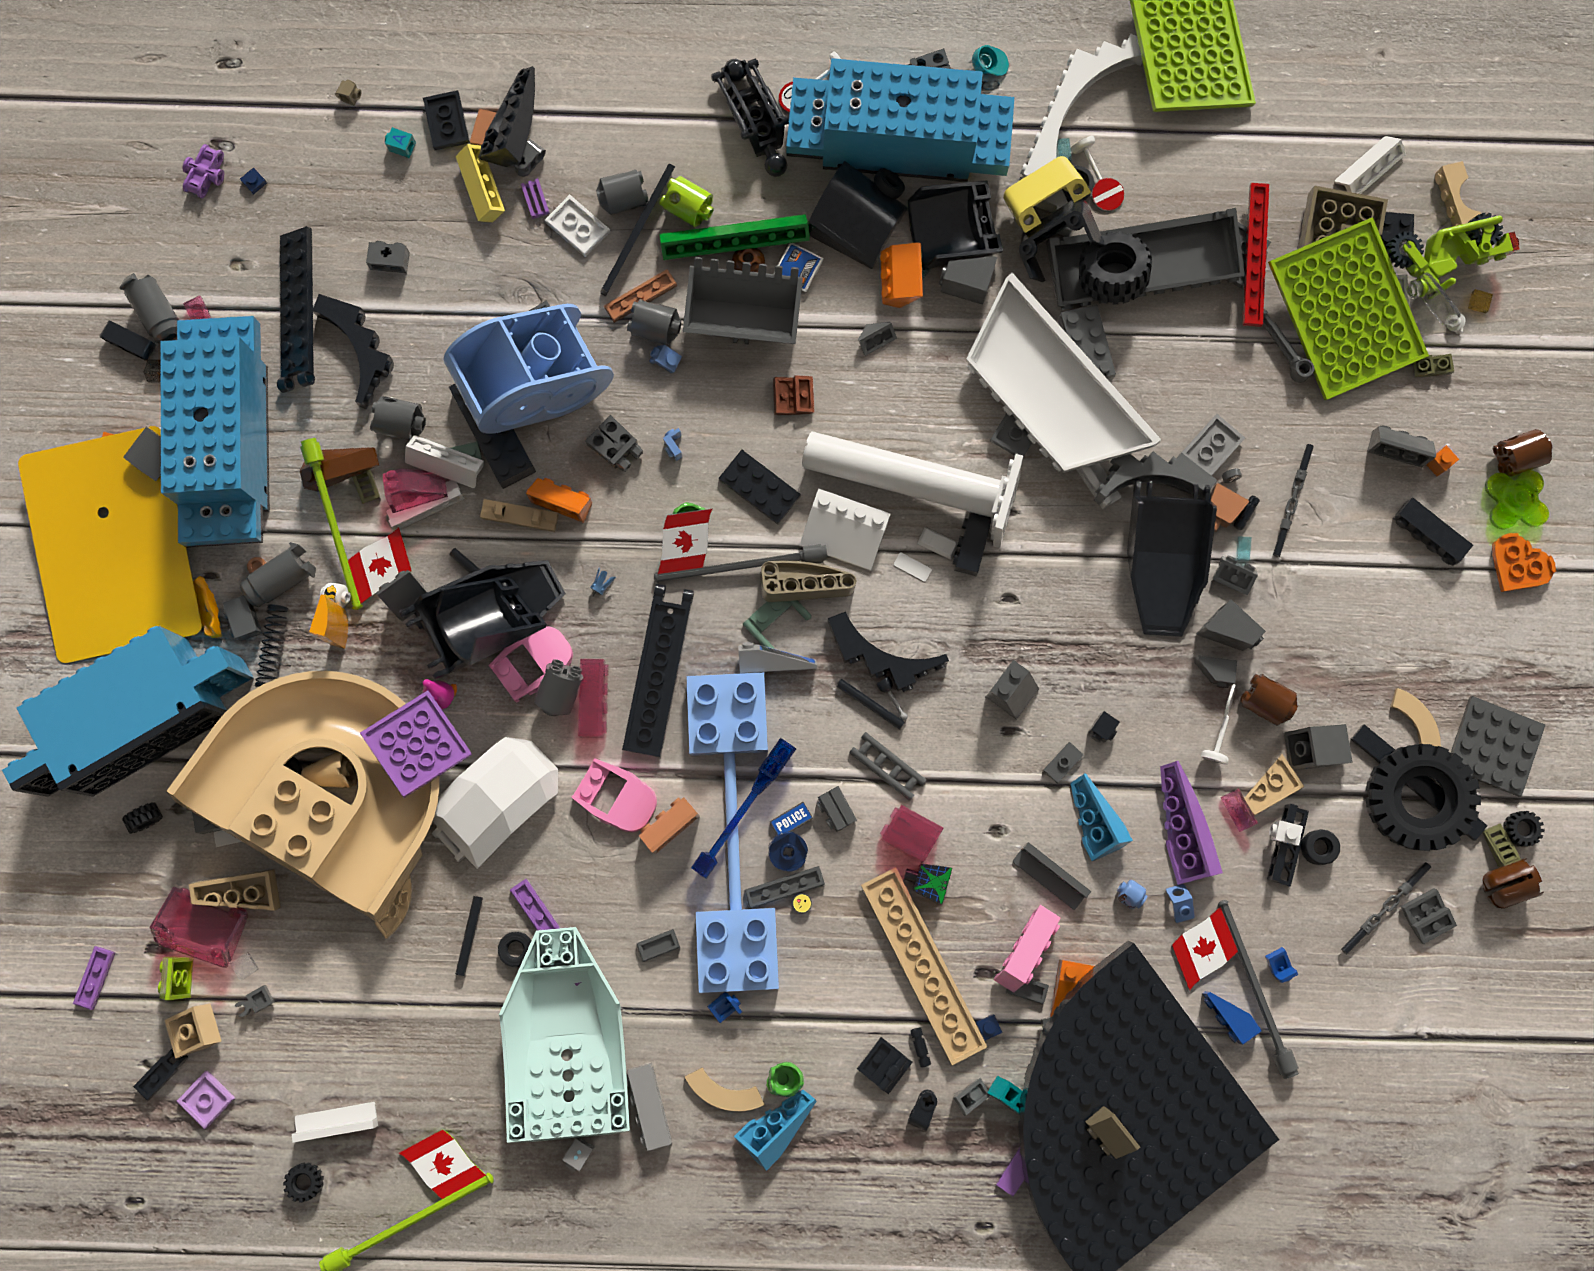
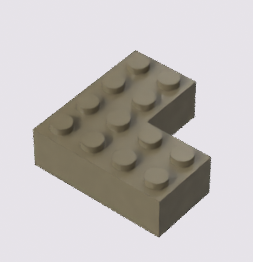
M1314 186L1308 193L1298 249L1372 217L1381 236L1388 199Z

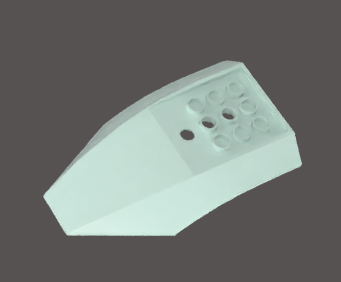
M576 927L538 930L533 936L499 1013L505 1075L507 1143L611 1135L630 1131L625 1046L620 1003ZM566 1049L571 1050L573 1053V1057L569 1061H564L561 1057L562 1052ZM567 1070H571L574 1073L573 1079L569 1082L563 1079V1074ZM567 1091H573L575 1094L574 1100L571 1102L564 1100V1094Z

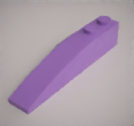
M1179 761L1160 766L1162 792H1164L1165 802H1163V809L1166 810L1165 829H1167L1168 834L1166 847L1177 884L1223 873L1205 816Z

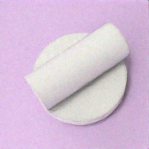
M1460 313L1450 315L1446 322L1447 328L1456 334L1463 333L1465 317Z

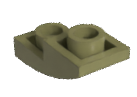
M1451 353L1434 357L1429 355L1413 363L1415 377H1430L1454 373Z

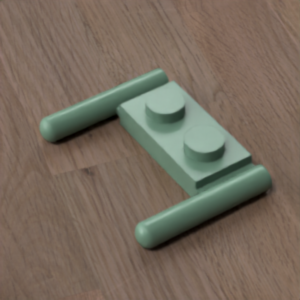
M798 600L766 602L743 623V626L762 646L775 649L761 633L787 611L790 606H793L805 620H810L812 616Z

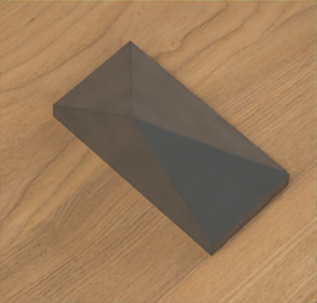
M891 322L873 323L865 326L858 341L863 354L866 356L897 339Z

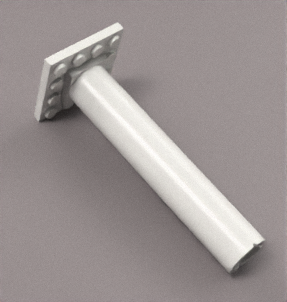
M816 432L810 433L806 442L808 445L805 446L802 468L991 517L992 532L990 540H993V547H1001L1020 480L1022 455L1016 454L1014 460L1010 459L1007 477L1002 476L1001 480L832 436Z

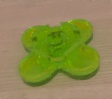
M1533 470L1523 472L1516 480H1513L1504 473H1495L1486 480L1485 491L1496 501V505L1489 515L1490 522L1494 527L1505 530L1514 526L1518 520H1521L1530 527H1538L1548 520L1549 510L1539 500L1538 496L1544 487L1543 477L1538 472Z

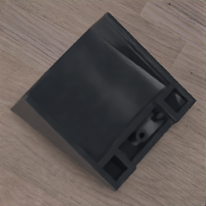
M844 161L830 180L808 221L809 236L873 269L881 255L882 249L897 224L900 223L908 207L897 199L886 196L873 181Z
M988 180L923 186L908 199L911 236L913 243H921L923 270L948 265L949 261L974 259L1003 252L1000 234L995 232L989 200L991 199Z
M511 576L447 586L440 589L435 618L451 650L460 660L468 665H472L547 626L538 612L532 613L518 595L519 587Z

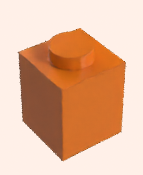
M1446 445L1436 453V458L1426 465L1438 477L1455 464L1459 458Z

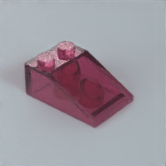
M401 468L382 474L385 497L392 513L448 497L445 478L431 472Z

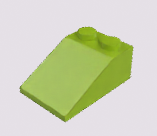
M163 957V961L160 963L161 981L158 984V993H160L161 999L191 998L194 957Z

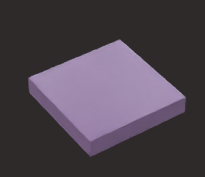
M207 1070L176 1102L203 1129H207L235 1097Z

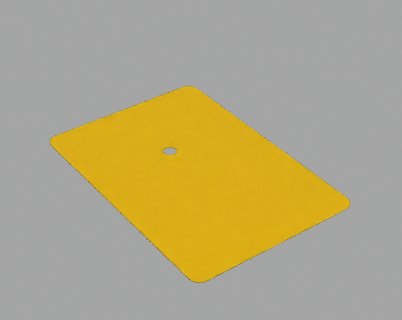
M148 427L161 436V429L159 427ZM145 428L25 454L18 461L56 656L62 663L110 654L113 649L129 644L132 638L143 636L147 633L148 629L154 626H161L182 637L196 635L202 628L187 549L178 543V505L161 494V475L155 481L123 458ZM101 507H106L109 511L106 518L98 516V510Z

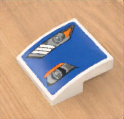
M790 243L778 266L783 267L782 275L785 276L791 275L792 267L799 268L798 277H803L802 290L807 292L824 258L794 243Z

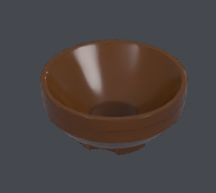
M758 248L736 250L732 258L734 270L742 271L743 256L746 254H751L754 257L753 261L750 262V272L758 273L759 264H765L764 255Z

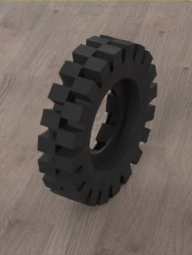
M1433 744L1400 747L1393 750L1391 754L1385 755L1379 761L1380 764L1375 766L1370 773L1372 778L1371 781H1367L1366 791H1369V796L1365 798L1366 807H1370L1371 813H1369L1372 822L1378 825L1377 829L1383 836L1389 837L1391 842L1413 850H1440L1447 848V845L1456 844L1461 840L1460 837L1462 835H1467L1473 828L1470 824L1472 821H1477L1479 812L1476 811V807L1481 805V795H1477L1476 789H1480L1477 779L1472 778L1471 774L1474 772L1471 767L1461 762L1463 758L1456 753L1448 752L1449 749L1432 746ZM1417 776H1428L1435 779L1442 786L1445 802L1437 815L1428 819H1420L1406 811L1402 804L1401 793L1404 785L1410 779Z

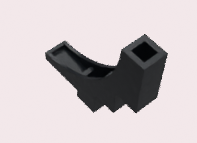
M318 294L313 307L314 314L318 318L326 320L339 328L354 346L360 368V384L355 402L359 407L367 409L368 405L373 401L375 387L377 388L380 384V376L387 378L388 374L392 372L394 368L393 359L390 355L375 350L379 346L380 339L374 330L361 327L366 318L361 307Z
M846 611L827 620L844 664L847 662L854 664L860 661V657H863L870 677L876 676L877 679L887 675L886 671H889L897 692L902 690L904 693L914 689L913 685L916 684L915 676L919 679L928 675L930 670H942L946 668L945 664L949 662L947 654L927 659H909L886 653L869 643L856 630Z

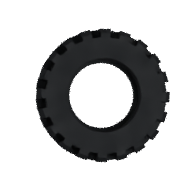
M1119 231L1118 233L1107 232L1106 235L1101 234L1105 242L1104 247L1089 241L1088 245L1084 246L1082 254H1080V285L1084 292L1089 296L1092 295V298L1096 301L1101 300L1105 304L1110 302L1113 305H1118L1119 302H1123V304L1128 303L1130 299L1134 300L1139 297V294H1143L1149 285L1152 268L1151 252L1145 243L1142 244L1143 241L1138 237L1134 238L1132 234L1128 233L1126 235ZM1108 263H1120L1126 265L1130 270L1123 273H1109L1100 267Z

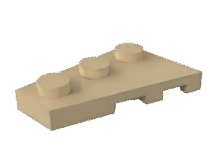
M1282 754L1242 801L1254 817L1304 788V785Z

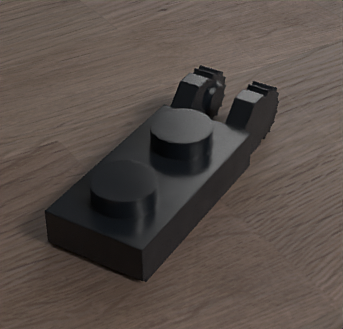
M172 1048L133 1087L147 1101L150 1100L178 1071V1068L188 1059L187 1055L180 1057L172 1064L169 1061L174 1056Z

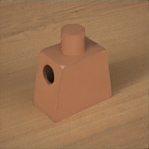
M1219 483L1211 490V502L1217 506L1214 532H1217L1220 525L1227 528L1249 502V500Z

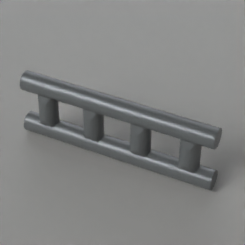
M865 732L861 737L865 741L859 750L853 747L849 753L910 801L914 797V794L910 792L917 782L922 786L926 779ZM871 746L880 752V755L874 762L865 756ZM886 758L896 765L889 774L880 768ZM901 771H904L911 777L905 786L895 780Z

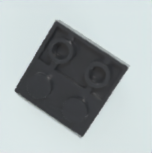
M880 1037L857 1067V1070L889 1095L913 1062L884 1038Z

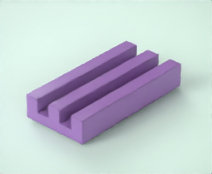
M537 178L533 182L528 181L527 184L521 183L532 219L550 214L539 179ZM534 186H537L545 209L544 211H541L533 188ZM528 188L531 190L538 213L534 214L526 190Z

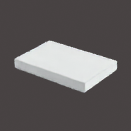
M570 194L545 219L547 225L584 257L610 233V229Z

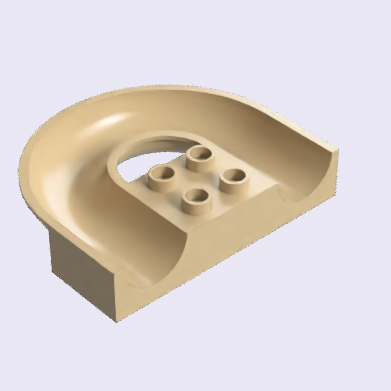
M309 671L291 674L265 683L238 700L214 725L166 792L176 803L374 921L379 922L422 857L420 846L433 822L438 805L440 786L438 776L403 798L360 735V732L405 705L404 701L385 687L357 675L334 671ZM310 748H328L343 754L353 764L358 776V791L353 804L346 803L284 765L294 755Z

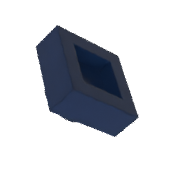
M254 167L240 178L241 182L253 195L267 184L266 180Z
M994 1014L976 1021L984 1041L1002 1033Z

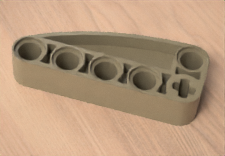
M768 561L762 565L760 573L762 596L767 602L848 597L853 594L857 582L856 577L846 571L827 565L801 561ZM768 571H769V572H772L773 574H772V575H768V574H766L765 572H768ZM843 583H848L851 586H845ZM824 585H831L832 588H827ZM805 586H811L813 589H807ZM792 587L794 590L789 591L786 588Z

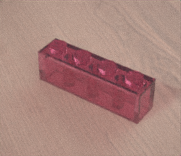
M580 659L583 680L579 688L578 736L580 738H604V733H607V722H604V714L608 713V703L605 702V695H608V683H605V676L609 675V665L606 664L604 659Z

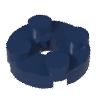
M792 831L776 835L768 845L770 861L778 869L792 872L802 867L806 861L805 859L808 854L807 844L800 835ZM786 847L791 848V847H792V848H793V850L791 851V854H792V855H791V856H788L787 854L783 855V852L785 851L784 848H786Z

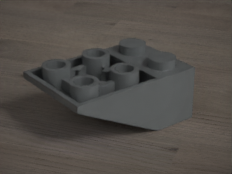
M409 570L401 571L395 576L396 579L390 583H384L379 587V591L376 592L378 597L402 622L413 615L415 611L405 617H401L400 613L413 605L421 595L428 592L421 581Z

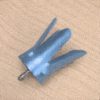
M598 568L595 581L590 587L595 591L593 597L596 593L603 595L606 588L616 577H610L603 584L607 571H602L599 575L600 568Z

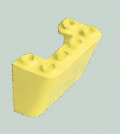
M1060 156L1007 188L1003 198L1015 221L1026 233L1041 224L1033 206L1061 189L1069 192L1074 203L1090 194L1091 191L1066 157ZM1079 187L1083 190L1082 193L1078 195L1073 193V191ZM1030 214L1033 215V223L1030 225L1024 224V221L1029 218Z

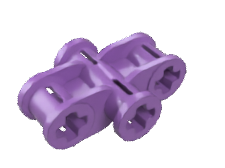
M204 144L200 148L195 161L193 158L187 157L182 167L183 172L188 174L183 183V191L187 193L192 192L197 194L199 198H204L212 182L217 186L221 185L224 180V171L219 169L224 160V152L221 150L216 151Z

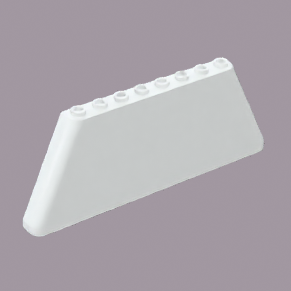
M1013 273L1007 276L968 354L967 362L969 365H967V368L973 375L976 373L980 377L979 382L984 388H990L992 391L991 395L997 402L1001 401L1003 403L1004 411L1009 416L1013 415L1017 419L1015 423L1021 430L1025 429L1029 433L1027 437L1033 444L1038 443L1041 447L1039 450L1044 457L1052 459L1053 467L1058 472L1062 471L1065 473L1149 449L1161 442L1159 436Z

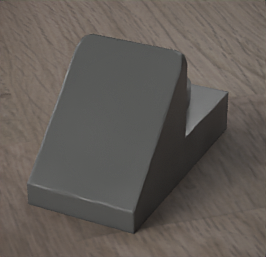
M979 1078L965 1089L954 1093L953 1098L963 1115L966 1116L991 1095L987 1093V1087L982 1079Z

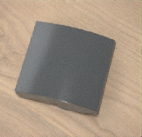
M146 426L123 458L155 481L161 475V436Z
M1435 888L1400 906L1411 928L1422 944L1457 926L1450 909L1445 907L1439 891Z

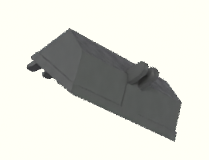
M695 257L694 266H690L683 332L733 337V343H737L739 338H743L747 345H749L750 339L796 344L803 277H798L799 268L792 267L791 275L785 276L782 275V266L776 265L774 274H766L767 265L759 264V270L756 273L750 272L751 264L749 262H743L742 271L734 270V261L728 260L726 269H718V259H711L709 268L702 267L701 257Z

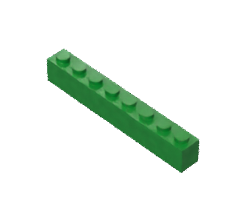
M806 214L660 234L663 260L810 241Z

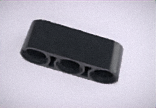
M108 320L99 335L106 342L144 361H148L156 347V344L147 338Z

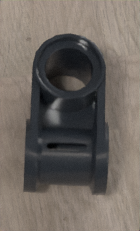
M926 1089L921 1091L907 1121L908 1124L927 1131L938 1102L932 1090ZM930 1095L932 1102L925 1104L923 1098H927Z

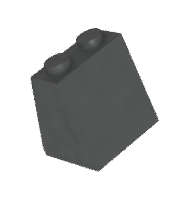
M997 257L949 261L947 268L943 267L939 282V285L942 286L941 293L983 305Z
M1229 600L1217 610L1196 634L1244 651L1247 648L1251 650L1254 646H1257L1264 639L1262 635L1266 631L1235 602Z
M1013 660L986 695V698L1017 720L1039 688L1030 671Z
M1346 724L1313 726L1284 732L1289 765L1293 771L1353 763Z

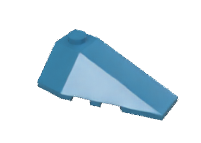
M1087 774L1081 775L1070 783L1074 803L1079 811V826L1082 825L1083 845L1091 861L1118 851L1133 841L1122 820Z
M801 1090L795 1096L783 1101L782 1106L773 1111L771 1109L766 1111V1115L758 1120L753 1119L749 1121L734 1137L749 1155L767 1171L781 1157L817 1101L806 1091Z

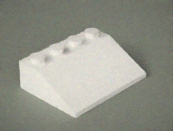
M818 489L799 546L826 545L827 556L871 571L890 518V513Z

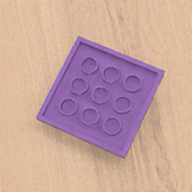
M429 691L424 692L360 732V735L403 798L472 755Z

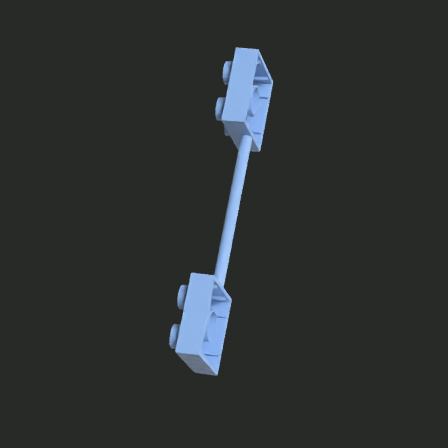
M764 672L687 676L689 754L691 756L723 754L730 898V910L696 912L699 993L779 989L775 908L742 910L735 754L768 752Z

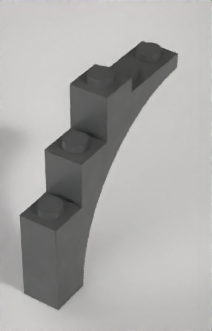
M1154 451L1149 456L1144 455L1140 461L1133 455L1128 454L1110 461L1113 465L1108 470L1111 472L1106 478L1108 483L1106 485L1102 483L1095 491L1098 495L1094 501L1100 505L1112 493L1124 487L1134 485L1136 480H1141V483L1152 481V483L1169 485L1191 495L1193 485L1198 484V499H1203L1205 485H1210L1211 489L1217 480L1183 453H1180L1177 458L1173 456L1169 462L1165 461Z

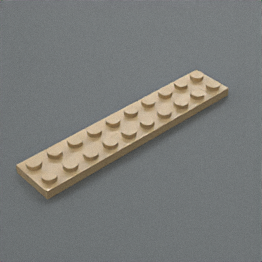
M895 867L862 884L861 887L951 1065L987 1048L897 868Z

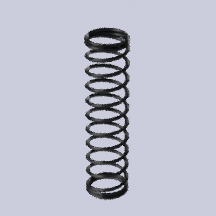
M274 604L267 605L268 610L266 612L272 616L266 617L265 620L272 624L264 625V628L270 631L264 632L263 635L270 639H264L261 641L263 644L267 645V647L260 648V650L267 654H262L259 656V658L268 662L258 663L260 667L265 669L258 670L257 673L265 677H258L255 679L257 682H255L254 686L260 687L261 685L265 684V682L259 681L257 679H278L277 677L268 676L259 672H278L277 669L268 668L260 664H280L276 661L264 659L261 656H281L279 654L267 652L262 649H282V647L270 645L263 641H283L282 639L273 638L265 634H284V632L272 630L270 628H267L266 626H286L285 624H279L267 620L268 618L287 619V617L278 616L268 612H288V608L285 606Z

